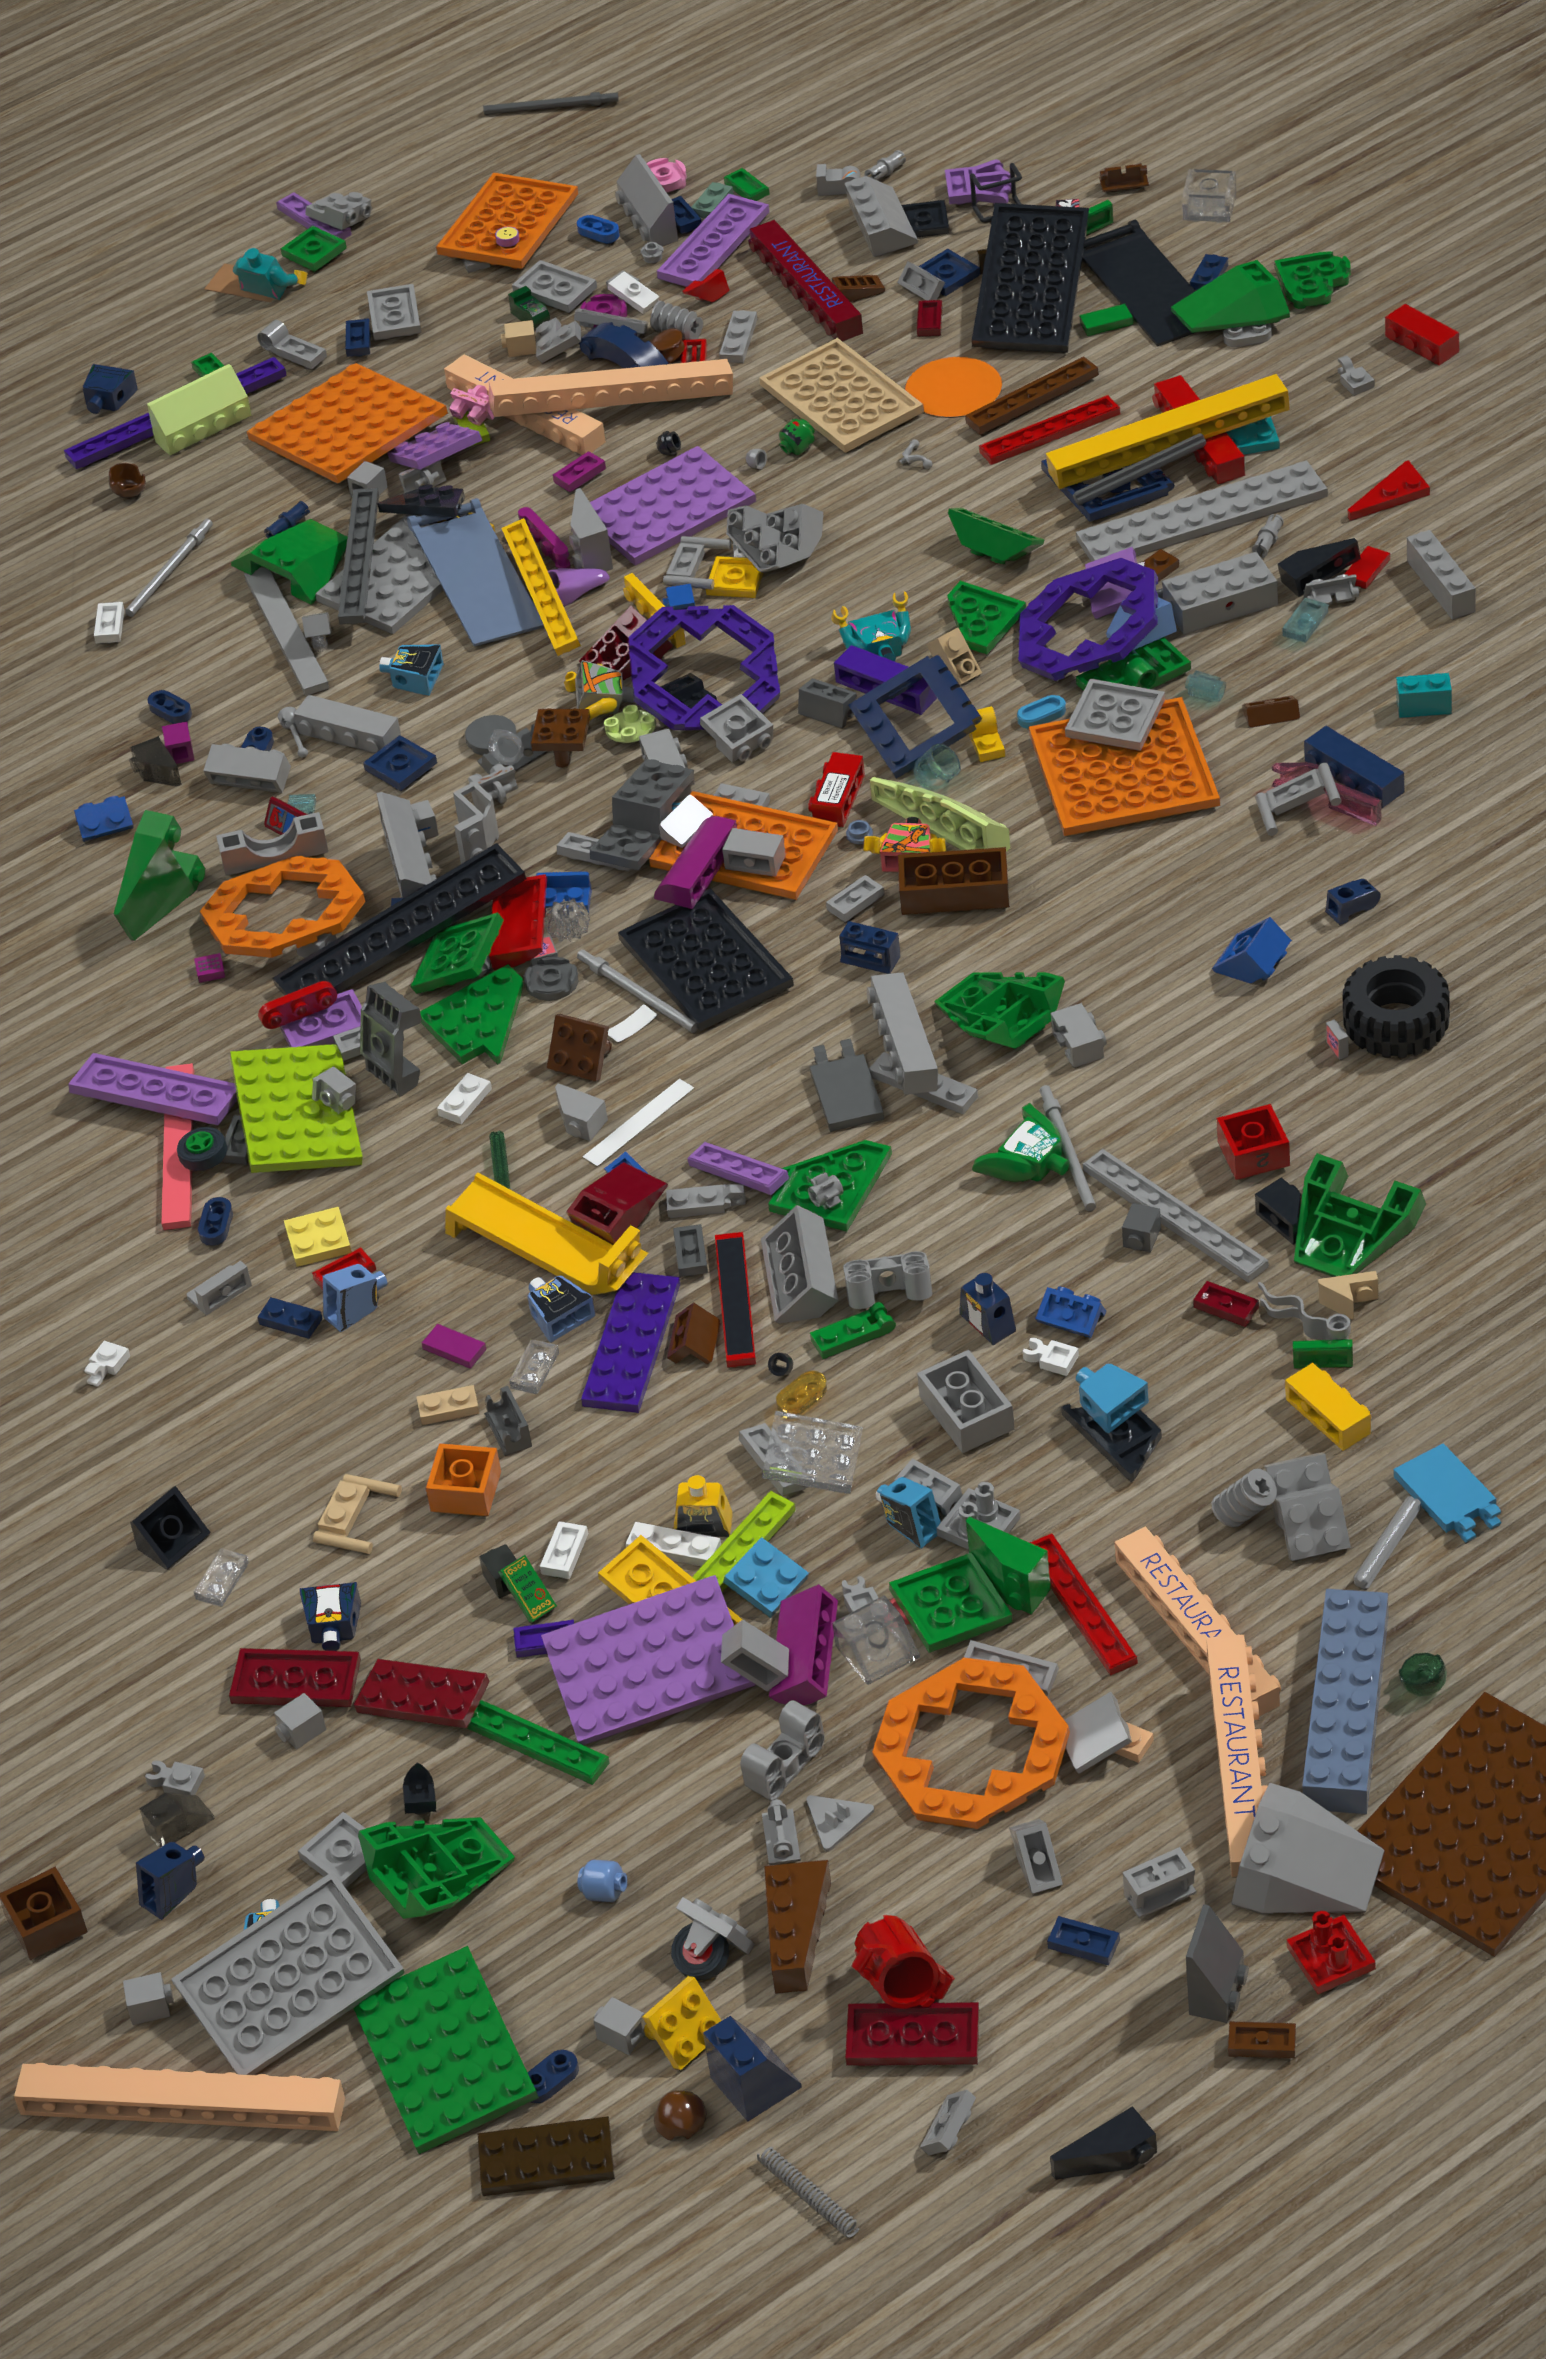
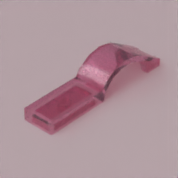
M1308 762L1275 763L1272 766V771L1279 773L1280 779H1275L1272 786L1277 787L1313 769H1318L1319 765ZM1335 783L1341 803L1338 806H1333L1329 799V808L1377 826L1382 820L1381 800Z

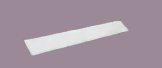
M678 1079L583 1157L596 1166L600 1165L694 1089V1087Z

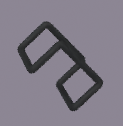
M1014 163L1010 164V179L981 186L975 174H970L972 207L981 222L992 221V216L984 218L979 211L976 203L975 185L982 191L1011 183L1012 198L1016 204H1021L1016 195V182L1022 179V175Z

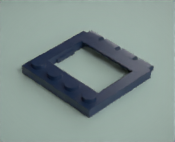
M1047 459L1042 460L1041 469L1054 482L1048 472ZM1158 468L1136 479L1143 487L1117 494L1115 497L1106 500L1097 497L1082 505H1077L1073 494L1089 486V484H1084L1083 482L1060 490L1090 522L1167 496L1168 492L1173 490L1175 485Z
M939 655L931 659L926 656L848 705L896 779L975 731V725L982 720L981 715ZM924 678L954 724L909 751L880 707V704L888 699L895 698L911 688L914 683Z

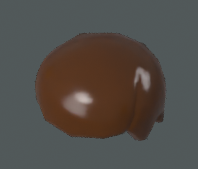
M120 463L114 465L109 470V487L116 495L122 498H133L144 491L146 484L145 474H140L137 465Z
M676 2090L665 2094L658 2102L654 2116L656 2131L669 2141L677 2136L690 2139L692 2135L703 2128L707 2115L704 2102L698 2095L690 2091Z

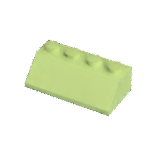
M230 364L147 403L155 442L169 455L252 416L248 396Z

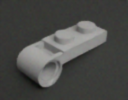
M274 320L257 334V340L265 350L310 369H313L327 357L326 349L290 335L287 327L279 320Z

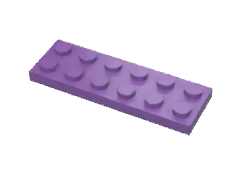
M728 194L657 270L658 279L686 287L694 280L703 281L715 269H718L750 234L749 229L756 227L769 213V204Z
M96 1053L89 1057L68 1084L69 1093L214 1125L220 1124L238 1100L235 1083Z

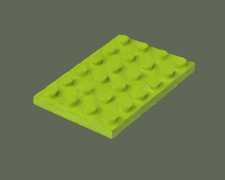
M336 1044L230 1051L231 1067L251 1173L362 1165L363 1156L353 1108L351 1107L338 1114L331 1107L326 1106L322 1100L314 1101L312 1099L314 1077L333 1066L346 1076L342 1055Z

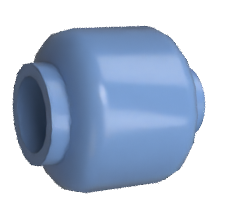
M590 1860L579 1871L578 1888L580 1892H583L587 1900L614 1902L626 1890L627 1875L623 1873L622 1867L618 1862Z

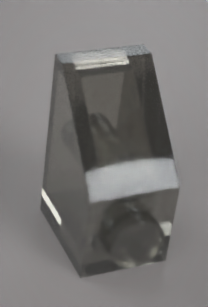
M159 736L130 747L132 758L129 759L131 768L134 773L138 772L143 781L176 787L182 785L178 766Z
M164 1793L139 1808L145 1830L159 1848L169 1842L179 1841L215 1819L212 1812L196 1795Z

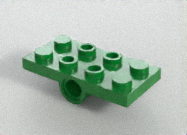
M1162 637L1132 650L1123 660L1112 662L1109 659L1107 662L1100 664L1098 668L1088 670L1076 676V685L1084 691L1089 680L1095 679L1153 689L1190 671L1191 661L1167 639Z

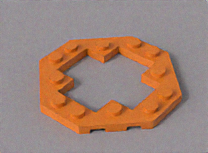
M292 856L224 881L200 910L202 921L205 925H208L211 934L220 943L221 949L225 954L273 958L283 954L284 948L296 945L297 948L318 941L316 936L324 933L335 935L343 932L366 901L362 890L339 860L324 857ZM283 880L320 882L321 884L316 889L318 898L333 899L317 921L305 920L303 918L293 919L282 934L267 931H246L244 929L249 924L247 916L233 913L249 892L273 894Z
M964 1657L888 1701L872 1753L875 1761L885 1771L890 1782L901 1798H904L917 1820L979 1829L989 1823V1818L1001 1811L1007 1813L1026 1802L1027 1796L1040 1789L1045 1791L1055 1785L1070 1730L1068 1724L1024 1665ZM958 1690L1013 1697V1703L1008 1716L1010 1724L1036 1728L1023 1773L992 1769L984 1796L928 1788L934 1769L932 1761L906 1757L920 1712L951 1715Z

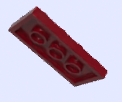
M240 1648L229 1693L231 1704L286 1705L305 1693L317 1706L351 1707L361 1661L360 1653L354 1651Z
M377 1659L354 1703L356 1712L361 1714L467 1728L490 1681L486 1673Z
M979 2002L932 2003L929 2007L918 2005L906 2009L893 2008L887 2003L848 2004L846 2066L978 2065Z

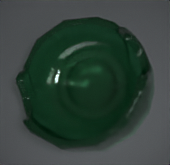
M1416 1653L1404 1661L1401 1669H1399L1401 1683L1409 1693L1418 1697L1430 1696L1440 1691L1444 1686L1447 1678V1668L1439 1654Z

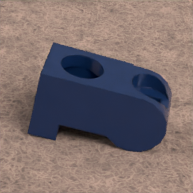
M1364 878L1348 882L1327 891L1325 912L1339 925L1348 922L1350 915L1361 910L1367 911L1374 908L1380 901L1381 893Z

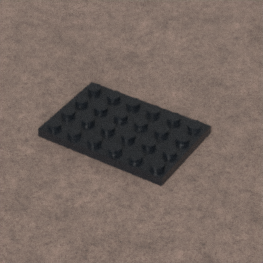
M711 888L704 891L693 909L674 905L618 932L621 943L684 1014L696 1023V1027L700 1031L794 986L793 977Z

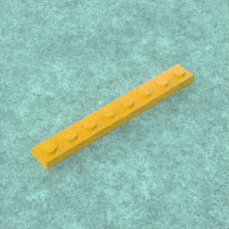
M523 518L501 528L557 656L580 647L579 640L525 519Z

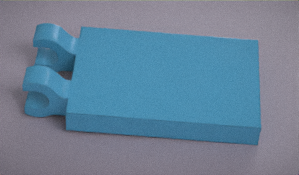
M1444 1443L1393 1469L1394 1478L1414 1499L1420 1500V1506L1446 1533L1454 1529L1464 1542H1468L1476 1538V1534L1471 1529L1476 1527L1473 1519L1477 1516H1480L1490 1529L1501 1524L1500 1519L1497 1518V1515L1501 1514V1510L1496 1505V1498Z

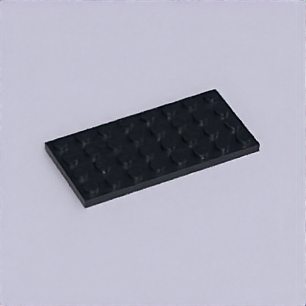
M1007 203L994 204L972 334V347L1068 353L1088 226L1089 208Z

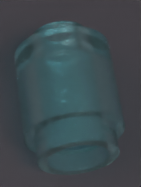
M1196 670L1193 674L1188 675L1185 688L1188 689V695L1209 702L1214 700L1220 702L1226 689V682L1221 681L1220 677Z

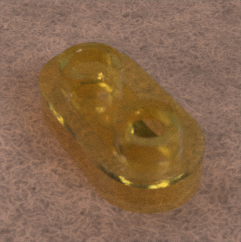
M808 1371L801 1374L777 1394L776 1404L778 1412L785 1417L801 1415L826 1394V1377L818 1371Z

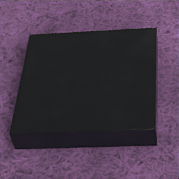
M945 200L901 205L917 238L950 234Z

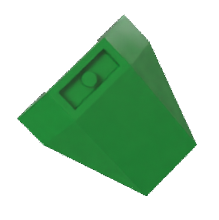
M1258 260L1233 267L1171 306V311L1192 333L1277 323L1290 317L1279 281Z

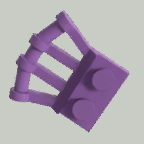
M997 159L975 167L945 170L949 205L972 202L971 173L975 174L979 183L983 186L1010 179V172L1005 171L1003 164ZM1011 183L982 191L975 185L976 203L978 201L994 204L1008 203V196L1012 193Z

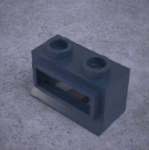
M848 921L839 935L841 963L891 974L901 957L899 935L896 932ZM854 948L866 950L864 954L853 952ZM878 954H882V959L877 958Z

